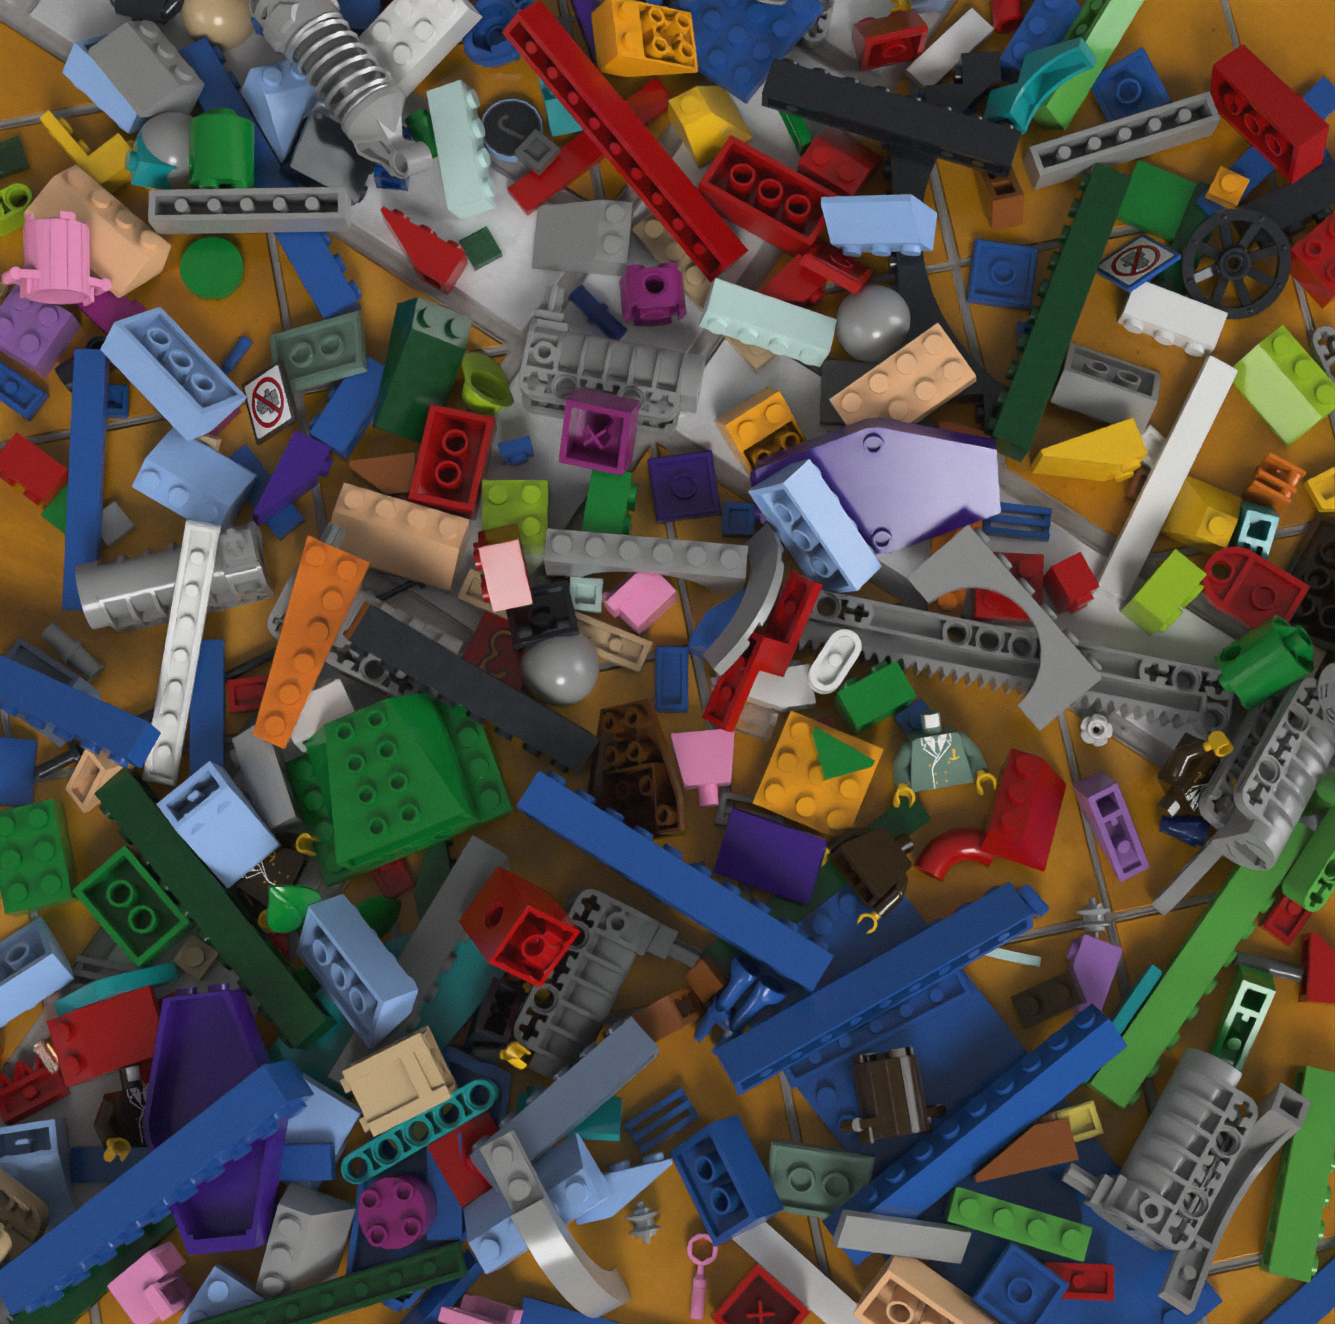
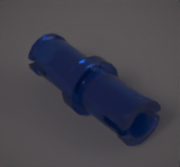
M584 285L578 286L570 294L568 300L588 317L587 322L591 326L596 325L609 339L620 340L627 333L628 329L608 311L609 307L605 303L601 304Z

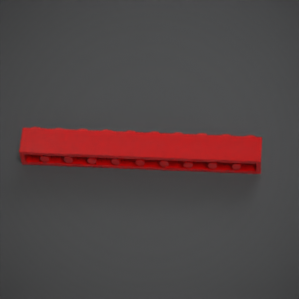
M540 0L519 11L502 31L505 37L710 283L730 269L749 250Z

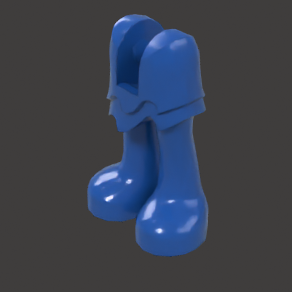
M736 954L730 963L731 979L720 997L716 994L713 1001L709 1002L705 1014L698 1022L693 1037L699 1043L705 1036L710 1034L715 1023L726 1031L723 1036L719 1037L715 1047L711 1050V1053L715 1056L714 1050L719 1048V1045L725 1039L731 1036L738 1037L743 1034L746 1026L763 1007L779 1004L787 996V990L778 980L764 975L735 1014L733 1005L760 974L757 964L742 954Z

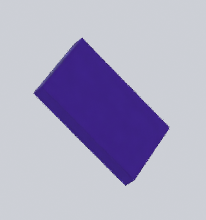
M732 808L713 872L808 905L813 895L829 839L738 808Z

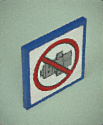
M1141 234L1102 260L1096 273L1130 293L1145 282L1152 283L1154 276L1180 260L1181 255L1147 235Z

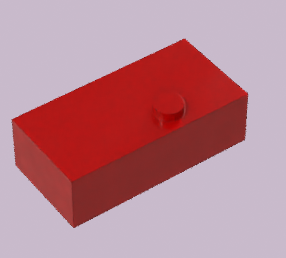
M1244 44L1213 64L1209 91L1218 114L1291 184L1295 183L1322 164L1330 125L1306 104L1301 94L1290 89Z
M730 135L698 184L700 193L721 217L793 257H796L798 254L803 256L822 239L827 231L821 206V197L840 196Z

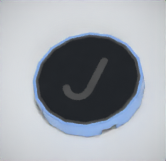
M518 99L501 100L495 103L485 112L482 118L485 128V137H482L484 146L498 160L517 162L518 158L515 156V150L535 129L543 134L542 119L537 110L527 102Z

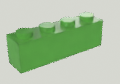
M958 1186L953 1187L949 1191L942 1219L1081 1262H1084L1092 1232V1227Z

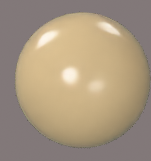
M184 0L181 9L183 24L188 34L196 42L206 37L211 47L218 45L221 51L229 50L244 43L254 31L248 0Z

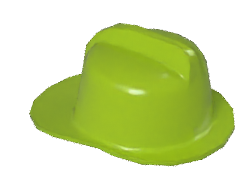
M470 352L465 354L461 360L465 378L461 392L464 404L473 413L490 417L497 415L502 408L511 407L514 399L501 367L494 360L481 353Z

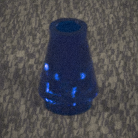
M1175 814L1172 818L1162 815L1158 832L1165 833L1194 848L1196 845L1204 847L1210 823L1200 815Z

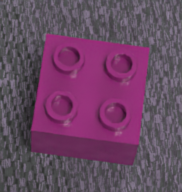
M576 387L565 403L558 462L623 476L632 463L640 400Z

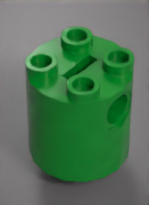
M223 107L212 108L190 120V189L254 188L255 124L252 121L240 117L230 108Z
M1274 615L1213 655L1216 664L1222 672L1217 676L1221 686L1227 692L1233 690L1247 711H1251L1314 670L1313 643L1307 632L1300 625L1292 627L1286 620L1277 615Z

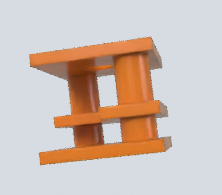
M1270 452L1256 466L1255 469L1258 471L1247 483L1246 486L1248 487L1241 496L1255 504L1272 507L1279 514L1291 503L1292 499L1290 498L1297 491L1295 487L1298 481L1307 472Z

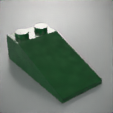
M419 297L397 303L372 427L421 444L430 404L442 407L446 405L461 360L466 351L471 318Z

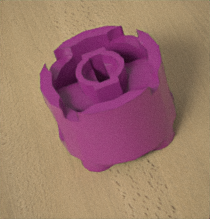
M666 262L652 268H645L644 265L639 264L626 267V275L622 276L619 280L622 317L625 323L633 319L634 326H659L672 323L671 317L677 315L678 320L684 318L687 310L682 272L678 271L676 263Z
M395 1173L376 1181L359 1198L358 1221L368 1242L375 1247L401 1249L412 1244L427 1234L437 1216V1200L432 1188L425 1181L423 1182L411 1173Z

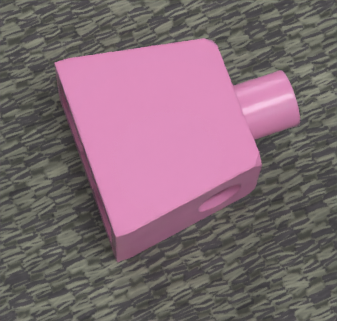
M716 729L671 734V745L683 789L698 790L699 807L718 806L717 787L730 786L735 731L732 733Z

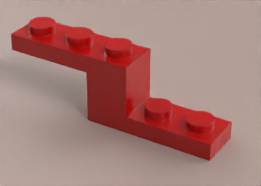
M790 572L766 631L754 629L747 639L750 642L747 649L723 675H719L701 718L724 731L733 733L758 672L762 671L784 677L823 584L800 573Z

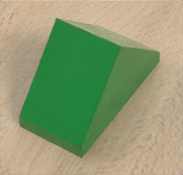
M816 727L810 734L823 781L869 769L875 762L870 757Z

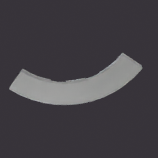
M768 523L744 544L748 546L750 576L740 606L721 635L702 654L720 676L735 663L750 645L747 639L753 633L756 626H763L780 589L784 571V563L781 561L783 545L778 534Z

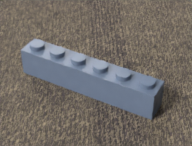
M632 1017L625 1022L618 1020L607 1030L606 1035L608 1037L599 1045L593 1042L586 1047L579 1055L581 1060L572 1068L569 1065L563 1067L553 1077L555 1082L544 1091L540 1088L526 1100L528 1106L519 1114L514 1111L507 1115L500 1122L499 1127L501 1129L491 1138L485 1135L471 1148L473 1153L469 1156L472 1164L498 1194L502 1191L479 1149L481 1146L514 1130L531 1164L534 1165L659 1056V1047Z

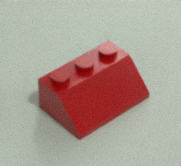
M430 404L408 499L428 508L476 521L482 496V480L486 479L497 432L495 417Z
M1014 748L1010 749L1001 766L979 848L980 851L1042 872L1046 869L1066 789L1065 782L1044 758Z

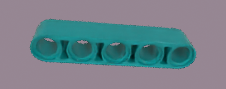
M488 1078L474 1080L453 1092L452 1098L396 1125L349 1153L341 1164L343 1177L352 1184H361L382 1173L493 1107L499 1098L498 1086ZM477 1085H483L489 1090L490 1099L486 1104H479L474 1100L473 1091ZM447 1103H453L459 1109V1118L456 1122H449L444 1118L443 1108ZM417 1121H422L428 1126L429 1135L425 1140H419L413 1134V1126ZM386 1139L395 1141L398 1146V1153L395 1158H389L383 1152V1143ZM356 1157H361L367 1163L368 1169L364 1176H359L353 1171L352 1163Z

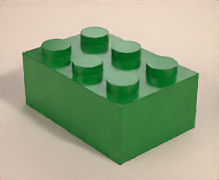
M49 799L0 811V891L5 914L18 917L79 902L78 897L72 892L79 885L63 803Z
M124 845L76 886L72 892L137 968L145 969L149 968L194 929L197 924L193 918L189 920L177 908L179 901L173 894L170 895L161 888L157 882L158 877L139 860L138 853L133 848Z

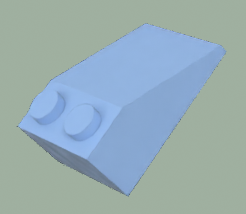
M288 60L251 68L241 89V94L281 164L303 114L315 109L331 118L329 110L325 109V99L316 97V87L308 86L306 83L307 75L298 74L296 69L297 63H291Z
M303 1073L302 1076L314 1095L305 1101L307 1105L305 1110L297 1116L288 1119L285 1143L334 1142L336 1167L362 1110L354 1103ZM327 1180L280 1182L288 1187L292 1182L319 1192Z

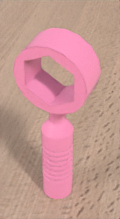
M707 1233L693 1235L687 1244V1254L690 1260L698 1264L697 1274L693 1278L690 1310V1318L704 1319L707 1279L704 1276V1265L713 1262L718 1252V1247H715L713 1244L712 1256L701 1261L692 1255V1243L704 1237L713 1243Z

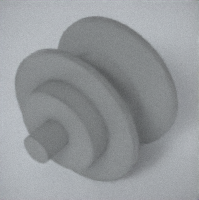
M1088 898L1089 905H1083L1082 910L1076 911L1077 914L1083 916L1084 921L1077 928H1084L1085 933H1091L1092 937L1099 939L1098 932H1105V927L1111 926L1110 923L1104 921V914L1109 912L1110 909H1103V904H1096L1095 898Z
M640 1201L637 1202L638 1209L631 1210L632 1215L625 1217V1219L633 1221L634 1228L628 1232V1235L635 1234L636 1239L643 1238L644 1244L651 1243L650 1236L656 1235V1230L662 1229V1226L654 1224L653 1219L659 1211H652L651 1207H644V1202Z

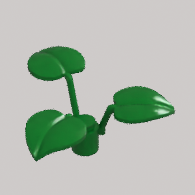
M269 885L266 911L267 925L272 931L277 933H287L296 930L300 940L308 906L322 901L319 893L312 888L300 885ZM375 896L361 901L356 907L361 917L371 929L376 931L380 939L388 933L397 921L401 910V901L385 896ZM307 966L305 969L295 968L311 990L316 993L321 985Z

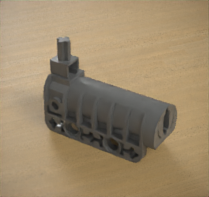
M577 889L572 892L563 910L571 920L573 915L577 914L580 916L579 919H585L586 922L572 920L580 930L576 941L568 948L571 951L568 956L564 954L559 961V964L562 965L561 971L553 970L548 977L549 980L556 982L555 985L544 983L540 988L532 984L527 996L522 999L510 1036L521 1045L529 1048L531 1054H526L523 1062L527 1064L528 1068L552 1080L563 1067L569 1065L572 1068L581 1060L579 1057L581 1052L590 1044L596 1042L637 955L643 956L646 951L664 960L669 956L693 968L700 957L701 949L677 938L678 931L659 923L650 916L598 890ZM583 898H587L588 902L592 905L590 910H584L585 906L581 904ZM546 988L550 992L547 1001L543 1005L536 1006L534 1002L535 993L540 989ZM530 1008L536 1013H539V1018H536L534 1015L527 1014V1009ZM524 1024L532 1027L530 1034L519 1030L520 1025Z

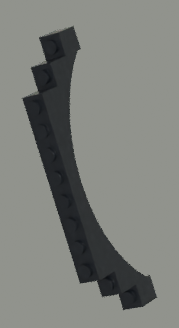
M1000 51L961 53L959 64L953 66L954 84L925 85L923 96L919 98L931 105H947L955 112L962 114L967 108L972 109L990 94L991 90L1000 88L1002 82ZM881 141V148L887 149L888 160H883V179H889L890 189L885 191L884 195L912 194L923 202L931 171L938 158ZM921 251L919 256H908L901 252H891V255L888 256L889 272H895V283H890V289L896 291L904 299L910 312V328L902 342L901 348L939 323L976 375L975 383L945 404L980 402V404L975 405L976 424H981V429L984 431L991 415L996 417L999 407L994 406L1001 388L1007 389V387L993 378L971 357L947 324L931 289L925 268L923 251Z

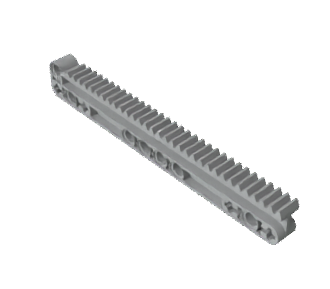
M823 590L818 595L797 645L798 653H802L804 648L809 646L810 653L814 656L818 649H823L833 633L841 629H848L855 632L861 640L862 649L859 657H861L863 666H866L870 659H874L875 665L886 661L888 665L897 661L904 674L909 667H913L914 676H918L922 669L926 670L927 679H931L934 673L938 672L940 681L944 682L946 677L951 675L953 684H957L961 677H963L967 687H970L974 680H977L979 689H983L987 683H990L992 692H996L1003 685L1006 695L1016 688L1018 697H1022L1027 691H1030L1037 677L1040 665V644L1037 633ZM820 603H829L833 607L834 613L830 616H823L818 612L817 606ZM841 606H845L846 608L844 610V616L842 620L838 619V616L841 611ZM855 610L861 611L863 618L860 622L854 621L855 616L853 614ZM951 628L958 629L963 635V641L959 643L951 641L947 636V630ZM980 636H991L995 641V648H984L980 643ZM1019 641L1027 646L1028 654L1025 656L1016 654L1012 648L1013 642ZM1082 642L1076 646L1084 657L1090 654L1099 663L1102 669L1098 673L1102 679L1070 705L1071 708L1081 701L1083 710H1087L1094 704L1096 713H1100L1107 706L1110 716L1120 709L1122 718H1126L1133 712L1135 721H1139L1146 715L1147 722L1150 724L1159 718L1161 726H1165L1172 721L1175 729L1184 725L1185 722L1191 723L1194 730L1203 737H1208L1214 731H1222L1228 726L1234 691L1227 692L1221 686L1217 677L1222 673L1221 670ZM1149 668L1152 669V675L1158 676L1153 681H1150V676L1144 673ZM1177 674H1183L1189 679V689H1184L1178 685L1176 681ZM1213 682H1217L1216 687L1218 689H1222V691L1218 694H1215V688L1210 687L1209 685ZM1205 712L1212 713L1216 717V728L1209 727L1205 723Z

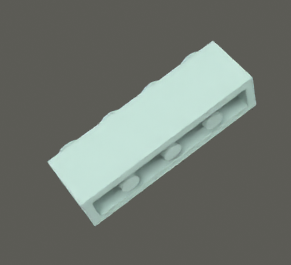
M462 80L426 91L448 210L460 219L494 209L496 187L489 175L488 167L491 165L488 151L484 148L482 137H485V128L478 117L477 108L480 106V101L476 91L471 89Z
M715 278L705 298L699 327L708 329L715 334H723L740 340L744 344L770 350L777 355L788 356L806 365L820 367L831 350L837 319Z

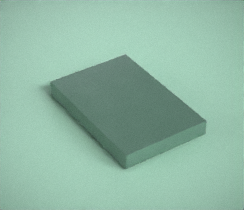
M359 310L270 335L272 368L278 365L285 394L368 372L364 320Z
M772 1139L767 1175L784 1207V1210L780 1212L826 1219L835 1209L841 1207L857 1194L862 1187L872 1181L875 1154Z

